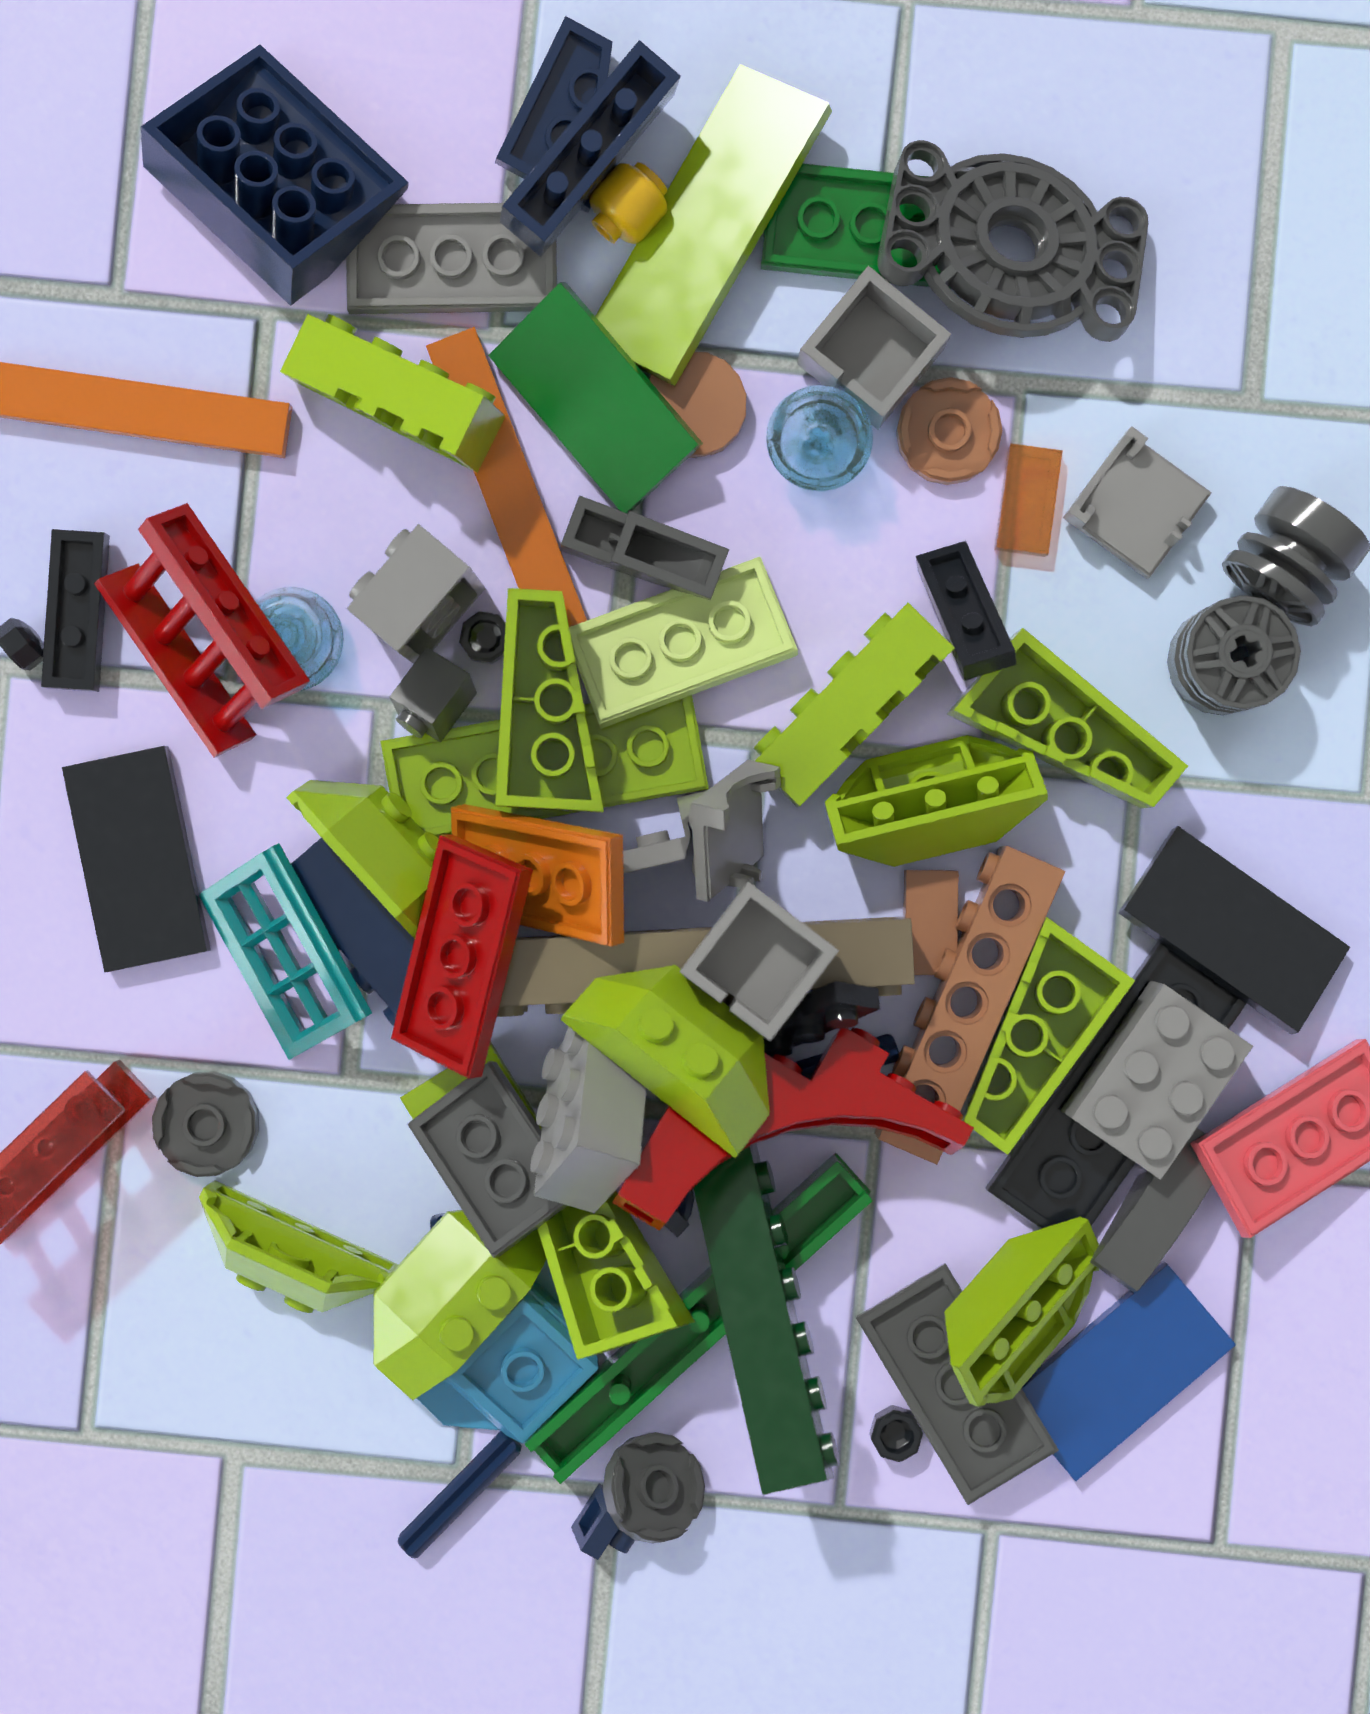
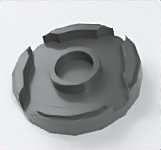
M216 1071L195 1072L175 1081L158 1098L152 1115L153 1139L158 1150L161 1149L163 1155L168 1159L167 1162L176 1170L195 1177L217 1176L238 1166L253 1150L259 1133L258 1108L250 1092L235 1078Z
M653 1432L629 1438L614 1451L605 1468L603 1493L607 1511L618 1529L633 1540L654 1544L679 1538L687 1531L685 1529L690 1526L692 1520L697 1519L703 1507L705 1483L701 1465L693 1453L689 1454L687 1449L681 1445L684 1443L675 1436Z

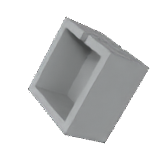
M868 266L800 348L797 364L833 394L840 386L844 388L842 401L879 430L943 352L952 333Z
M747 881L681 967L680 973L720 1003L726 997L727 992L735 997L729 1005V1010L771 1041L839 950Z

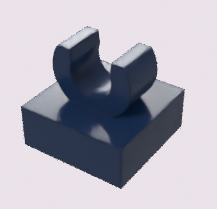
M599 1483L571 1526L580 1551L597 1560L600 1559L608 1545L627 1554L635 1540L618 1529L611 1518L605 1503L603 1485Z

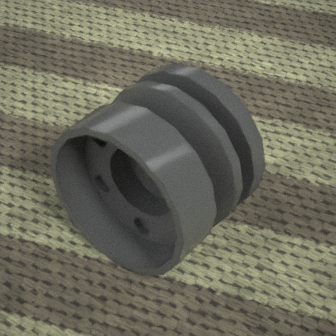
M1279 486L1272 491L1254 517L1255 526L1261 534L1246 532L1241 535L1237 541L1239 550L1234 549L1229 552L1222 562V567L1230 580L1245 594L1251 597L1266 599L1283 610L1290 621L1312 627L1317 625L1324 616V605L1333 603L1338 596L1337 588L1330 579L1345 581L1351 578L1370 551V542L1358 526L1330 504L1299 489Z
M1241 595L1222 599L1200 610L1184 621L1170 641L1167 665L1171 683L1185 702L1201 712L1224 716L1267 705L1283 694L1297 674L1301 648L1297 630L1283 610L1266 599ZM1245 646L1248 656L1240 661L1233 662L1230 652Z

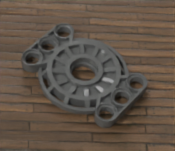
M917 140L910 142L904 147L894 169L877 259L878 269L888 282L896 286L913 285L924 276L931 290L948 309L970 324L994 334L1018 338L1047 336L1068 328L1080 319L1085 331L1091 337L1099 341L1111 342L1118 340L1125 333L1136 314L1149 225L1148 214L1138 201L1121 196L1111 199L1097 212L1092 201L1072 180L1053 167L1028 157L1004 153L977 155L957 162L950 167L944 152L936 144ZM911 160L926 162L932 168L933 176L924 178L915 175L909 169L908 162ZM903 204L918 206L924 212L925 220L921 222L907 220L901 214L899 206ZM1117 215L1126 218L1133 227V233L1124 234L1118 232L1112 227L1109 217ZM1003 225L1014 226L1023 230L1031 238L1035 246L1034 259L1032 261L1020 262L1006 258L992 245L988 235L989 232ZM897 248L910 251L916 257L917 265L911 268L898 265L893 260L891 251ZM1110 259L1120 262L1127 272V277L1121 279L1109 275L1103 267V261ZM936 265L939 271L941 272L940 274H938L937 270L935 269ZM949 286L956 292V294H957L960 298H958V297L955 295V293L949 288ZM1107 304L1114 307L1120 315L1121 322L1111 324L1103 321L1096 311V305ZM1050 315H1054L1056 318L1048 322L1030 323L1031 320H1039ZM997 318L1014 320V322L1003 321Z

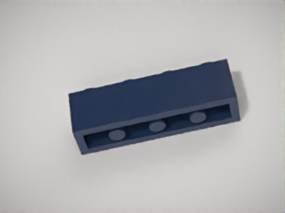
M639 40L502 205L500 223L542 257L589 200L593 191L617 166L673 98L681 75Z
M320 838L294 860L291 865L338 951L341 950L354 967L349 971L355 982L367 994H371L375 990L388 1006L383 1010V1013L394 1027L415 938L405 930L330 846Z

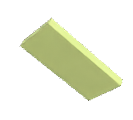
M761 556L722 570L711 600L671 589L569 627L575 662L601 729L798 656L797 646Z

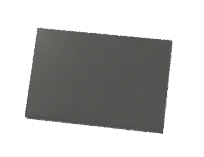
M489 1061L486 1063L482 1077L465 1079L407 1124L493 1258L503 1255L568 1206L534 1196L536 1173L531 1172L530 1165L534 1149L541 1139V1129L497 1062Z

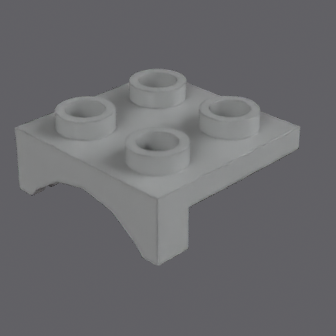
M1131 426L1122 435L1063 516V519L1144 578L1149 579L1170 549L1183 537L1182 533L1191 526L1192 519L1212 492L1147 446L1145 443L1149 438Z
M747 760L691 802L689 825L692 828L694 856L692 860V873L695 876L697 900L709 902L727 886L742 888L747 881L754 885L753 880L758 882L762 880V870L752 866L764 856L761 792L775 791L781 786L780 767Z

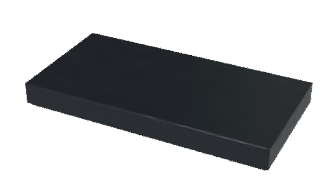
M160 746L62 767L104 973L211 951L169 747Z
M1179 826L1170 831L1118 912L1291 1035L1299 1033L1350 949L1349 945Z

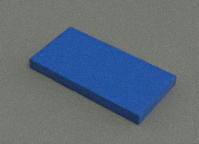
M1163 1261L1156 1267L1137 1292L1129 1290L1041 1365L1025 1383L1022 1390L1059 1449L1053 1456L1070 1476L1077 1481L1235 1347L1236 1344L1170 1266Z

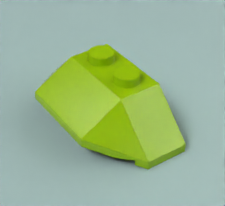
M965 735L865 760L845 780L837 793L832 794L825 801V808L838 851L896 867L997 842L1048 800V792L1033 751L1022 748L1015 750L998 742Z
M309 780L286 797L288 801L302 813L304 819L405 930L415 938L439 838L430 832H424L411 818L412 812L408 804L396 793L388 792L382 785Z
M676 965L597 977L561 1018L562 1022L734 1158L738 1156L770 1115L763 1035L730 1011L729 1006L723 1001L721 1003L680 973V968Z
M216 1180L203 1187L199 1199L224 1267L237 1273L236 1280L248 1288L265 1291L267 1287L285 1295L284 1302L298 1311L313 1313L315 1309L323 1313L371 1295L398 1266L393 1261Z
M462 1210L447 1211L373 1292V1365L412 1400L457 1372L532 1288L547 1260L538 1229L500 1257L493 1258Z
M1077 1217L1008 1239L944 1311L950 1364L970 1404L979 1407L986 1403H997L1013 1399L1075 1325L1090 1292L1093 1271H1099V1268L1090 1263L1099 1243L1088 1219Z

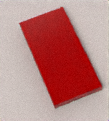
M455 835L439 836L391 1036L392 1040L468 1079L482 1077L533 869Z

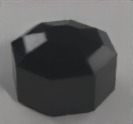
M478 611L462 623L459 643L472 661L494 664L504 657L506 623L499 614Z
M10 618L0 625V647L20 669L30 671L43 661V642L31 626L15 618Z
M890 1405L874 1415L869 1435L880 1457L902 1462L918 1453L923 1431L911 1410Z

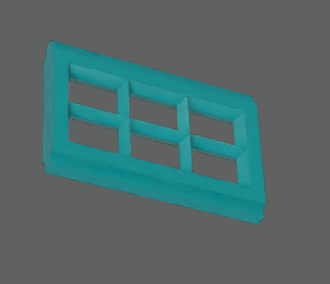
M280 843L259 853L201 892L199 897L288 1060L372 1014ZM262 876H265L285 912L277 919H274L254 883ZM239 891L242 892L261 929L251 934L232 899V896ZM290 923L312 962L302 969L281 932V929ZM265 939H268L288 976L280 982L276 980L257 945ZM316 973L320 976L338 1009L337 1012L330 1016H327L307 980ZM294 987L314 1025L305 1030L284 992Z

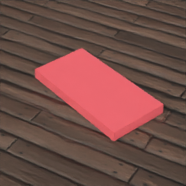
M1366 1039L1354 1040L1190 1143L1241 1237L1252 1238L1370 1161V1046Z

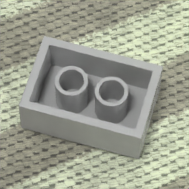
M419 523L411 532L403 529L394 537L385 550V555L389 557L376 574L368 571L357 581L349 593V597L353 601L346 608L395 651L413 664L426 647L434 650L486 589L468 564Z
M1150 981L1060 1111L1161 1180L1254 1046L1165 984Z
M568 1027L563 1042L557 1049L551 1048L543 1063L542 1078L547 1080V1089L539 1104L536 1115L537 1125L542 1126L541 1139L534 1149L530 1170L532 1173H536L534 1196L595 1213L640 1165L646 1087Z

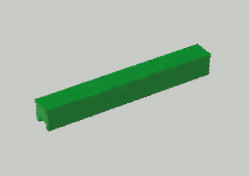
M836 1152L772 1209L773 1215L781 1213L787 1231L788 1245L781 1247L786 1268L793 1267L796 1271L873 1201L870 1195L871 1190ZM711 1266L679 1294L695 1321L694 1323L620 1347L525 1441L524 1445L531 1453L535 1451L554 1472L553 1477L559 1484L564 1482L726 1335Z

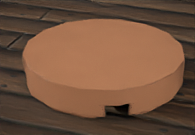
M694 352L675 386L653 375L650 376L649 380L703 442L689 458L711 456L722 452L738 437L746 419L747 394L740 376L725 360L707 352Z
M949 377L932 380L911 395L901 409L896 436L899 452L913 472L926 481L952 485L967 482L986 469L998 452L1003 430L997 406L993 400H990L982 392L980 387L971 381Z

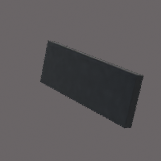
M1158 941L1132 977L1135 980L1133 985L985 1187L987 1191L1041 1229L1077 1217L1088 1219L1092 1226L1135 1165L1134 1161L1060 1110L1149 982L1154 981L1165 984L1228 1029H1230L1247 1004Z

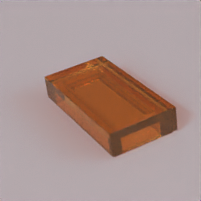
M1010 443L1007 451L994 550L1046 557L1049 554L1063 450Z

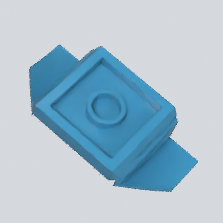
M547 1260L530 1291L459 1370L417 1397L443 1425L501 1430L506 1436L523 1444L598 1370L597 1355L579 1360L576 1358Z

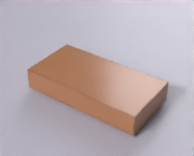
M904 870L903 917L911 918L914 975H934L937 967H940L942 964V955L945 949L948 948L956 952L958 947V930L955 929L958 921L959 871Z

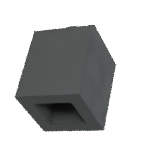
M426 647L389 698L398 714L396 721L405 730L418 738H422L426 733L441 743L476 696L477 691L470 673Z

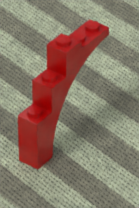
M853 1027L851 1030L845 1028L839 1029L809 1079L801 1075L802 1068L789 1058L779 1054H775L772 1058L764 1053L770 1115L742 1151L751 1145L790 1131L836 1125L873 1127L913 1137L949 1155H953L965 1146L974 1127L962 1121L964 1116L955 1107L942 1101H935L933 1104L916 1094L917 1088L904 1077L894 1073H888L886 1076L879 1072L889 1053L878 1047L880 1042L873 1035L860 1028ZM668 1106L641 1152L640 1165L625 1180L612 1203L660 1231L687 1193L715 1167L733 1156Z

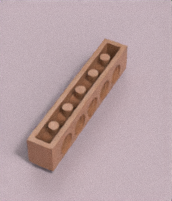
M1007 845L999 846L996 854L990 851L987 853L976 878L977 881L983 883L975 902L966 901L955 926V929L962 931L956 952L948 948L945 949L942 955V964L940 967H937L934 974L935 978L941 980L933 999L925 996L913 1021V1026L920 1028L912 1047L903 1045L899 1052V1060L895 1062L892 1073L909 1080L915 1087L918 1085L931 1086L935 1092V1101L945 1102L961 1112L1066 871ZM1008 889L1017 896L1019 908L1012 918L1002 920L996 915L993 902L999 892ZM990 938L998 948L997 959L991 966L979 968L972 958L973 947L979 940ZM970 987L977 996L976 1007L970 1014L958 1016L952 1011L951 997L959 988ZM940 1036H950L956 1044L954 1057L944 1064L934 1063L929 1055L931 1043ZM877 1128L874 1132L879 1140L938 1165L943 1151L913 1137Z

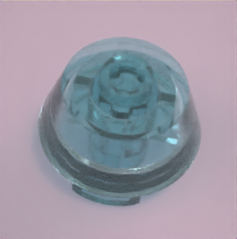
M823 385L804 387L785 397L773 411L766 432L767 450L777 471L792 484L812 491L832 490L852 481L865 467L873 445L872 426L862 405L845 391Z
M299 587L275 589L258 598L256 603L310 680L301 691L312 688L324 681L337 666L343 649V629L333 607L317 593Z

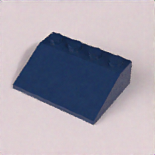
M261 44L141 126L143 167L290 306L326 280L407 191L409 182Z

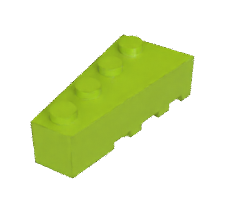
M307 314L280 370L282 374L295 383L478 473L505 418V415L493 405L496 399L494 395L467 382L466 386H463L448 379L449 373L427 361L420 360L417 365L401 357L403 353L401 349L378 337H374L372 343L355 336L357 328L336 316L328 314L326 320L322 321Z
M508 588L495 806L604 813L563 592Z
M908 602L893 618L885 612L863 634L870 642L856 656L848 650L827 671V674L833 680L820 694L811 688L790 709L797 718L783 732L774 726L754 746L753 749L760 755L755 760L756 762L780 767L781 786L778 790L797 808L888 717L889 713L925 679L926 675L955 648Z
M1024 628L1018 630L1010 638L1015 649L1017 665L978 676L947 713V715L1017 749L1022 748L1033 751L1036 758L1141 809L1155 807L1188 767L1185 762Z
M1046 917L1028 956L962 1121L974 1127V1131L1008 1155L1135 980Z
M617 1191L595 1213L567 1206L537 1228L577 1360L595 1356L695 1322L631 1214L612 1203L618 1193Z

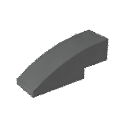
M580 495L561 542V551L657 585L708 600L712 598L729 552L728 548L629 511V514Z
M1199 1128L1194 1131L1161 1180L1148 1171L1136 1177L1090 1261L1094 1266L1132 1292H1137L1156 1269L1213 1185L1190 1144L1206 1134Z

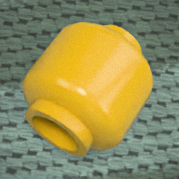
M637 162L634 166L620 163L598 185L589 198L591 208L596 215L591 223L606 240L613 244L619 238L625 242L637 244L647 236L666 214L668 206L664 195L668 192L667 187L643 163Z

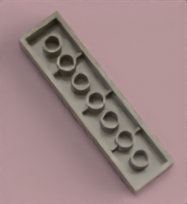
M896 916L802 922L839 950L810 990L814 991L833 981H840L878 988L879 996L902 995V985L915 984L911 918ZM712 927L624 931V943L613 947L564 935L517 937L497 1017L524 1015V1012H528V1005L545 1004V1014H564L597 977L676 965L681 969ZM727 992L726 997L722 1001L726 1005H730L735 997Z

